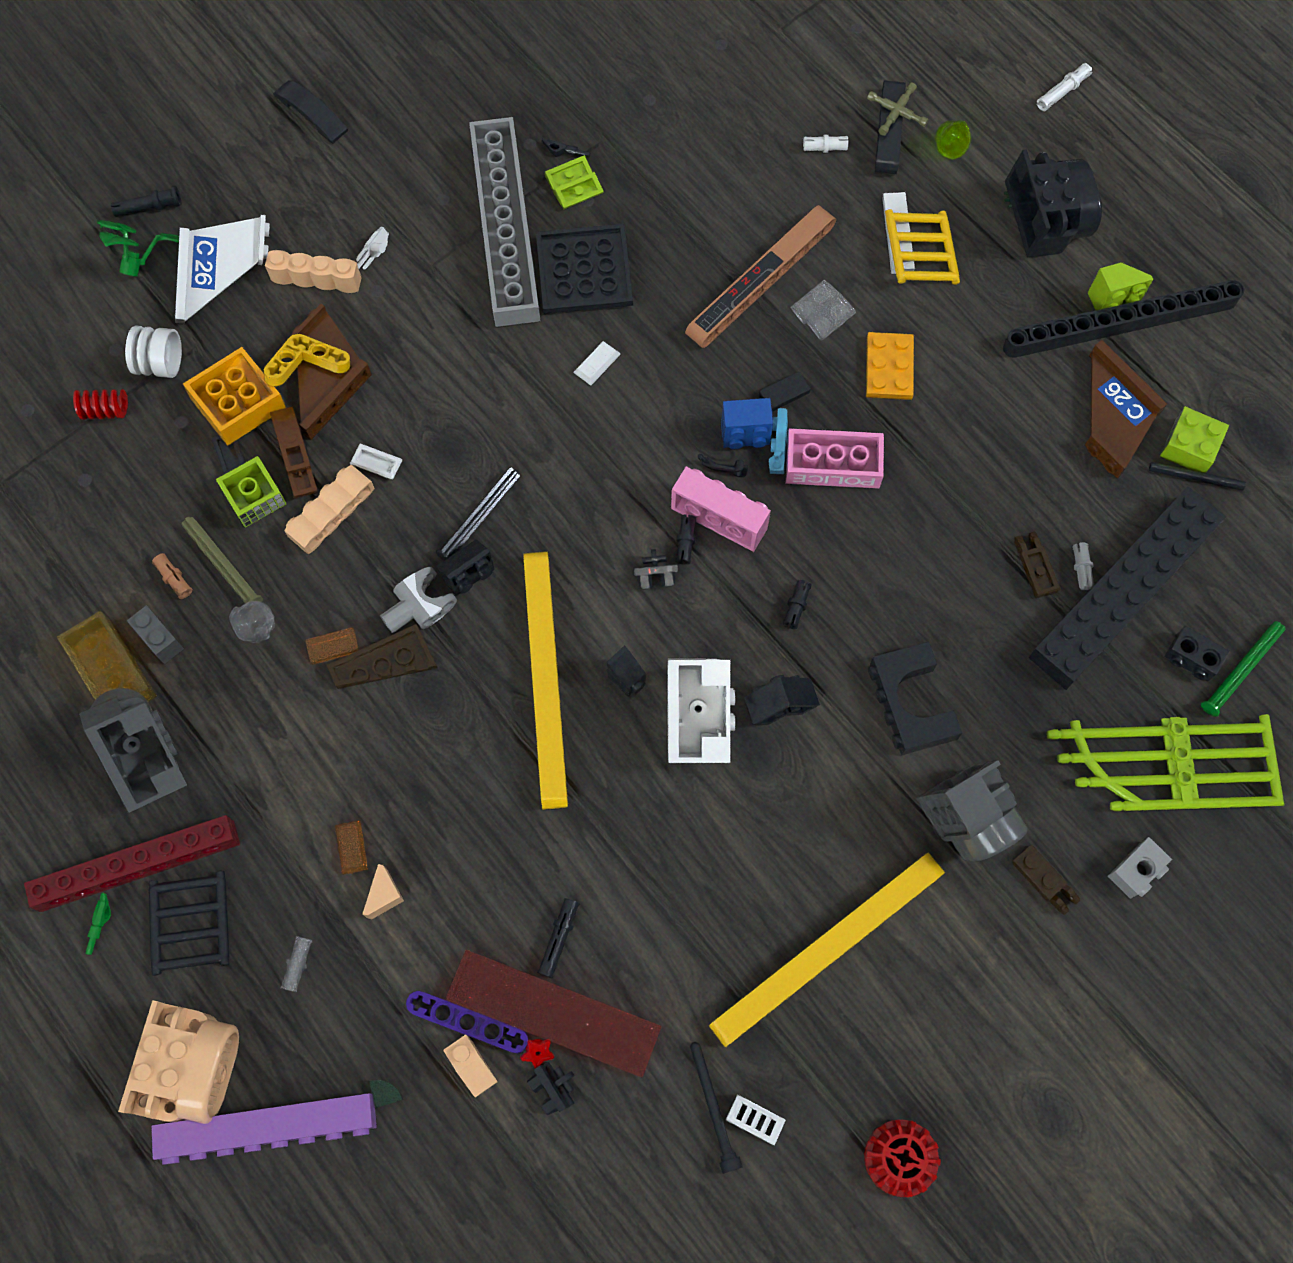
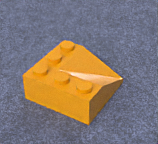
M243 347L183 383L190 399L227 446L270 419V412L286 408L278 390L265 382L264 373Z

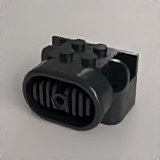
M1027 149L1022 150L1005 179V185L1027 258L1060 254L1067 248L1072 239L1090 237L1095 234L1101 222L1102 202L1089 163L1084 159L1056 162L1049 159L1046 152L1039 153L1035 160H1030Z

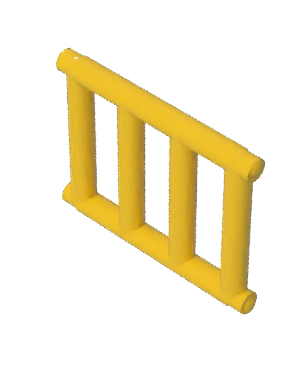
M892 209L885 211L898 283H905L906 280L952 281L954 285L960 283L946 211H940L938 214L893 213ZM896 222L940 223L941 233L897 232ZM899 241L943 242L945 252L901 251ZM903 261H945L948 263L949 272L905 271Z

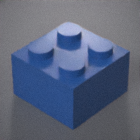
M770 398L723 401L721 418L723 448L739 449L743 446L760 448L770 445L773 428Z

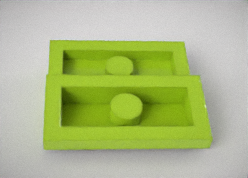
M585 155L545 171L544 174L563 209L604 192L595 172L592 173Z

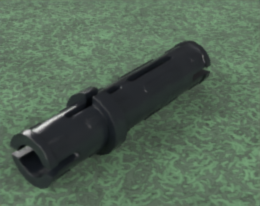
M564 898L558 919H554L553 925L555 927L537 973L553 978L569 931L572 932L574 927L572 922L580 905L578 902Z

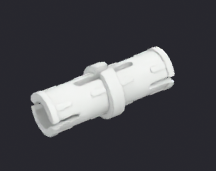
M823 135V137H804L803 150L823 151V153H828L829 150L847 151L848 136L829 137L828 135Z

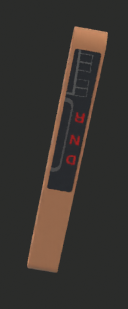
M819 205L813 208L688 325L685 331L686 335L702 348L707 347L829 233L836 223V218Z

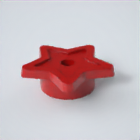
M541 1039L528 1040L526 1052L520 1057L522 1061L532 1062L535 1069L543 1061L554 1059V1054L549 1050L550 1039L544 1041Z

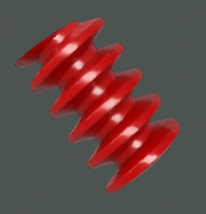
M106 389L102 390L101 396L98 390H93L92 396H90L88 390H84L83 397H81L79 390H75L73 403L77 416L83 420L87 418L96 419L97 417L99 419H105L106 417L108 419H114L115 417L123 419L127 413L128 397L124 389H121L120 396H118L115 389H112L111 396H109Z

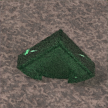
M382 1080L369 1081L376 1108L403 1100L399 1090L391 1083Z

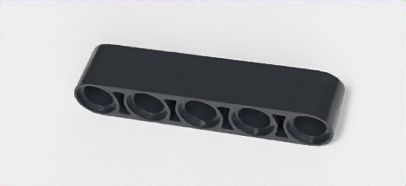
M884 80L881 98H887L897 103L901 95L905 94L906 82ZM880 105L875 172L897 174L903 116L899 115L895 122L890 125L888 133L883 136L879 133V129L886 123V118L891 111Z

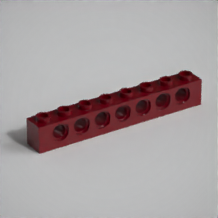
M225 815L25 882L24 886L29 908L44 912L239 846L240 841L235 823Z

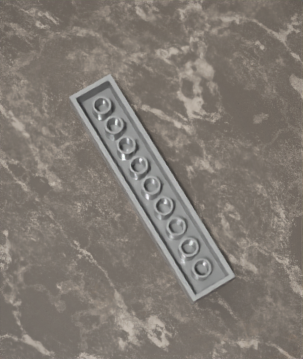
M513 117L469 122L495 326L540 321Z

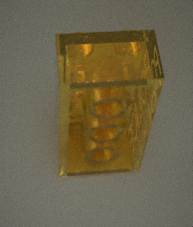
M101 610L57 637L94 700L103 693L117 688L137 691L148 702L157 697L111 620Z

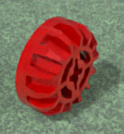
M908 1120L889 1121L877 1127L866 1143L864 1152L866 1170L873 1183L887 1194L897 1197H913L928 1190L927 1188L936 1180L938 1167L941 1164L937 1150L939 1147L937 1142L931 1137L930 1132L916 1124V1122ZM899 1138H907L906 1145L895 1146L893 1149L889 1147L893 1141ZM912 1140L921 1148L924 1160L918 1158L914 1149L910 1147ZM905 1151V1156L915 1163H903L901 1166V1160L890 1153L903 1154ZM886 1158L889 1159L894 1169L899 1170L897 1176L888 1168ZM913 1168L921 1169L914 1177L902 1178L904 1171H909Z

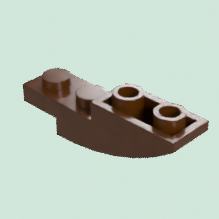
M293 406L270 412L294 498L318 493Z

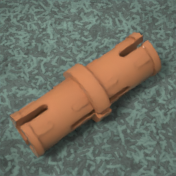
M164 553L157 555L152 560V564L163 576L162 579L165 584H169L179 599H184L192 593L193 589L182 578V572L172 565Z

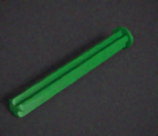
M1278 621L1271 624L1211 698L1201 703L1202 709L1207 714L1214 717L1220 714L1219 709L1285 631L1284 625Z

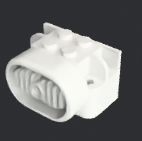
M668 658V762L730 763V731H735V715L730 713V705H735V690L730 688V660ZM700 705L701 710L696 711L695 706Z

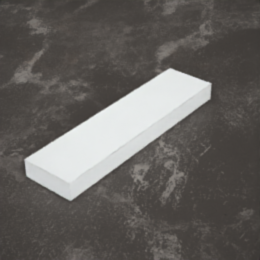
M905 192L883 193L882 197L891 274H896L885 211L892 209L893 213H908ZM896 222L897 232H910L909 222ZM899 241L901 251L913 252L911 241ZM903 261L905 271H914V261Z

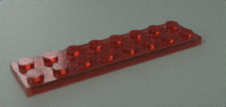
M468 950L463 955L445 999L542 1039H550L552 1043L641 1078L644 1076L661 1030L660 1025Z

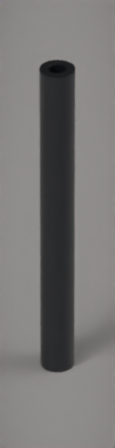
M1151 462L1149 466V471L1242 491L1246 485L1245 481Z

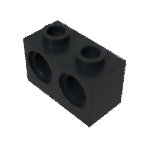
M1184 626L1177 633L1164 657L1168 658L1173 665L1183 667L1192 672L1194 677L1209 682L1217 675L1229 650L1191 628ZM1180 645L1185 646L1189 653L1182 651ZM1203 658L1207 659L1211 666L1206 665L1203 662Z

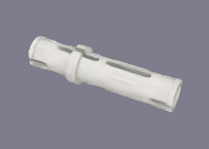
M1083 63L1074 72L1065 75L1059 84L1037 100L1038 108L1046 111L1069 91L1077 89L1080 83L1092 74L1089 64Z

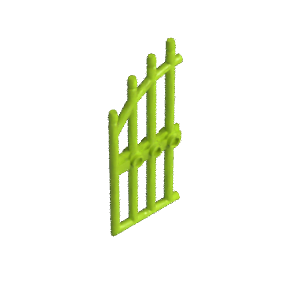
M1267 714L1259 716L1260 723L1188 725L1187 718L1170 717L1161 719L1162 726L1082 729L1080 721L1074 720L1070 721L1071 729L1047 731V738L1074 739L1080 752L1057 755L1059 763H1085L1096 776L1075 779L1077 787H1106L1125 800L1124 802H1110V810L1113 811L1284 806L1270 716ZM1262 733L1264 747L1191 749L1189 735ZM1163 736L1165 750L1090 753L1085 738ZM1266 757L1268 772L1195 774L1193 759ZM1167 760L1169 775L1109 777L1097 762ZM1270 781L1272 796L1199 798L1197 784ZM1170 785L1172 799L1142 800L1122 786Z

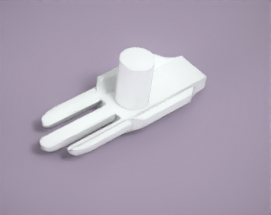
M380 227L372 234L357 256L358 268L363 265L362 268L366 269L375 257H379L381 253L385 252L389 234L384 227Z

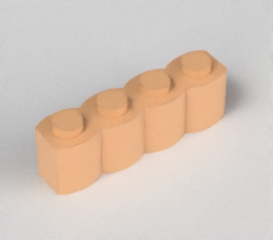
M273 250L268 252L265 263L270 279L277 284L286 285L294 283L300 287L316 286L322 290L338 289L345 293L359 291L361 274L357 263L350 259L334 260L327 256L311 257L304 253L290 255L285 251Z
M352 465L342 468L338 472L336 480L321 489L318 498L305 504L302 514L288 521L284 530L285 533L301 549L310 554L322 543L325 537L330 535L339 526L341 521L346 519L374 490L372 481Z

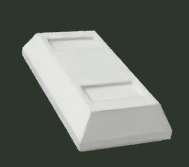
M602 341L574 373L589 385H592L620 356V353Z
M359 444L350 464L393 480L402 459Z

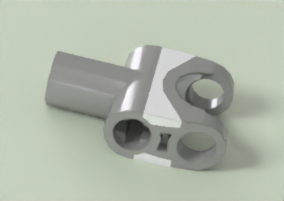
M426 567L413 573L394 588L393 592L400 602L380 615L392 633L412 619H415L422 629L428 628L440 620L456 604L457 599L452 593L438 598H431L425 595L426 588L437 575L432 567Z

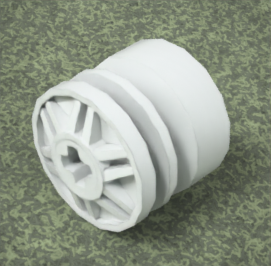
M133 326L128 333L125 348L126 363L130 373L146 376L154 373L157 377H175L179 371L182 355L181 340L178 332L175 329L158 328L154 331L151 327Z

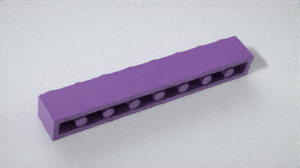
M369 1093L213 1116L211 1122L207 1124L186 1120L152 1125L153 1160H162V1165L179 1163V1157L189 1156L190 1161L206 1159V1153L217 1152V1157L234 1155V1149L244 1148V1153L261 1151V1145L271 1144V1149L288 1147V1141L298 1140L299 1145L315 1143V1137L326 1136V1141L342 1139V1133L353 1132V1137L369 1135V1129L377 1128L374 1095Z

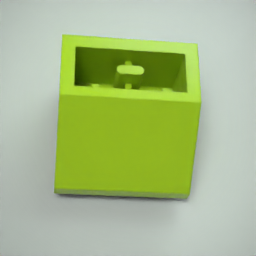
M1123 263L1110 265L1099 269L1088 291V295L1095 310L1140 301L1147 292L1153 278L1151 275Z

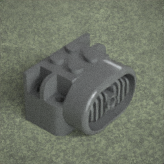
M127 688L112 689L100 695L93 702L91 708L79 713L84 731L129 813L187 786L174 757L178 753L173 745V741L165 729L157 709L153 711L142 694Z
M998 760L965 767L916 797L937 834L944 841H952L964 861H982L1017 843L1028 832L1026 824L1015 808L1017 803L1009 789L1010 785L1008 782H1003L1001 774L997 769L1001 765Z

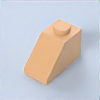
M464 1035L443 1050L475 1098L498 1082L469 1036Z

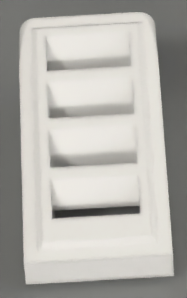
M740 1095L736 1096L726 1118V1121L772 1145H775L786 1121ZM743 1104L747 1108L740 1121L736 1117ZM754 1110L756 1114L751 1126H749L746 1122L751 1111ZM761 1115H764L766 1119L761 1130L758 1131L755 1128ZM772 1119L776 1123L770 1136H768L765 1132Z

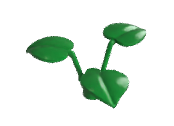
M97 220V224L101 228L106 227L119 230L124 235V237L108 232H100L99 234L106 247L114 244H124V254H122L119 272L126 275L138 276L140 264L145 265V260L159 240L179 242L178 235L160 233V235L155 236L142 258H139L140 253L129 250V245L139 246L138 242L128 239V232L136 233V229L122 223Z

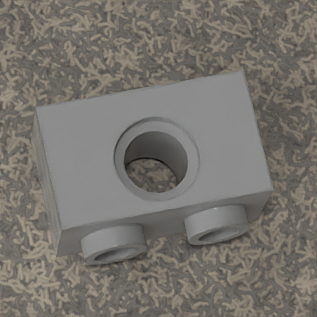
M1148 837L1140 842L1108 877L1130 899L1136 895L1142 897L1152 888L1149 883L1155 877L1160 879L1169 870L1166 865L1172 859ZM1137 864L1144 866L1146 869L1145 876L1138 872Z

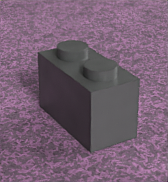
M147 605L127 620L164 664L184 649Z

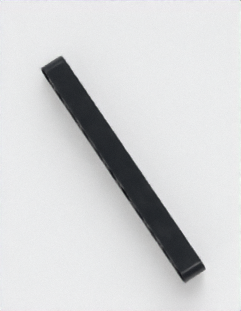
M1230 280L1015 328L1009 332L1003 346V351L1008 357L1016 358L1230 310L1236 306L1243 296L1245 289L1239 281Z

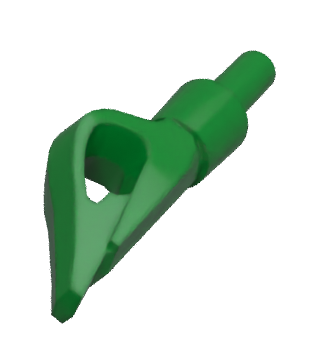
M101 893L100 900H98L93 914L92 925L88 933L90 939L85 952L88 955H92L96 939L100 938L103 925L111 917L106 893Z

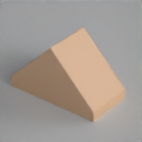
M378 864L363 911V915L368 919H373L404 901L388 870Z

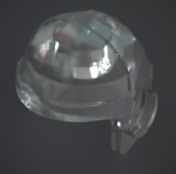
M249 601L239 608L236 606L229 616L236 636L243 641L258 643L268 639L275 627V619L271 608L260 601Z

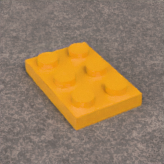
M868 332L866 397L912 400L914 335Z

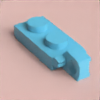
M778 408V416L773 417L772 429L776 431V438L771 440V452H774V455L769 459L770 474H784L788 414L785 408Z

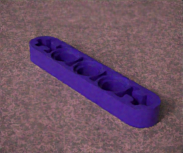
M416 991L407 998L406 1006L408 1011L417 1017L511 1053L518 1054L526 1050L529 1040L528 1036L517 1027L425 992ZM421 996L423 997L422 1001L430 1006L432 1000L436 1001L431 1008L430 1017L426 1016L429 1012L427 1009L420 1007L418 1011H415V1005L412 1004L414 999L418 1000ZM440 1006H448L450 1009L449 1018L444 1021L438 1020L436 1010ZM465 1015H472L475 1019V1024L470 1030H464L460 1025V1020ZM489 1024H496L499 1027V1035L495 1039H488L485 1036V1028ZM504 1029H509L507 1035L516 1037L517 1033L521 1034L520 1039L524 1041L523 1045H517L516 1049L512 1048L513 1043L504 1039V1045L499 1044L504 1036Z

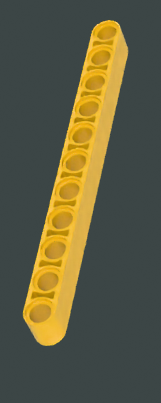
M548 551L524 553L542 810L568 807Z
M929 852L718 1017L709 1025L711 1030L723 1046L727 1047L945 873Z

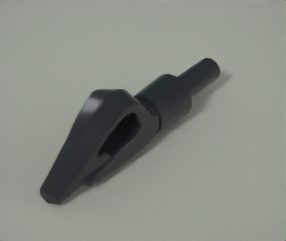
M542 138L543 144L555 157L569 154L575 157L576 155H585V157L590 158V152L579 150L576 146Z

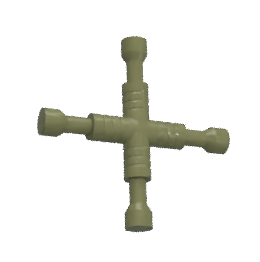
M909 83L907 91L901 95L897 103L887 98L883 99L877 96L875 92L870 91L867 97L868 100L876 101L882 104V107L891 111L886 118V123L879 129L881 135L885 136L888 133L890 125L895 122L899 115L909 120L913 119L923 127L927 125L928 118L920 117L914 114V111L905 108L909 101V96L917 88L916 84Z

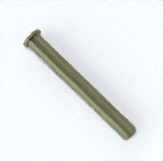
M186 517L182 522V527L246 604L245 608L248 611L257 608L262 603L263 598L252 590L193 517Z

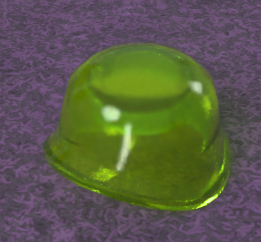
M945 121L937 129L935 142L937 150L942 156L956 159L963 156L968 150L971 143V133L965 121Z

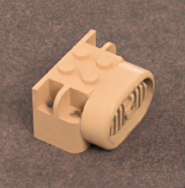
M152 1000L118 1112L135 1114L166 1122L186 1120L203 1124L211 1122L213 1116L217 1115L223 1103L239 1045L237 1027L232 1024L218 1022L215 1017L200 1011Z

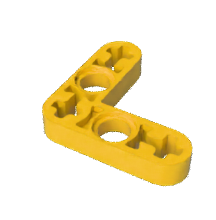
M295 334L288 338L265 366L264 377L268 385L280 386L285 383L302 360L336 373H344L350 368V356L341 349L302 334ZM317 351H322L325 354L322 356H316L313 353ZM283 358L293 359L291 362L281 361Z

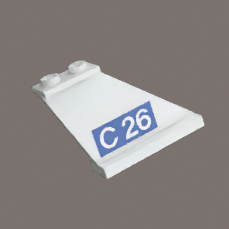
M266 215L189 231L187 228H180L175 323L185 324V321L257 263L258 265L263 264V259H267L268 245H264V236L269 237V223H265Z

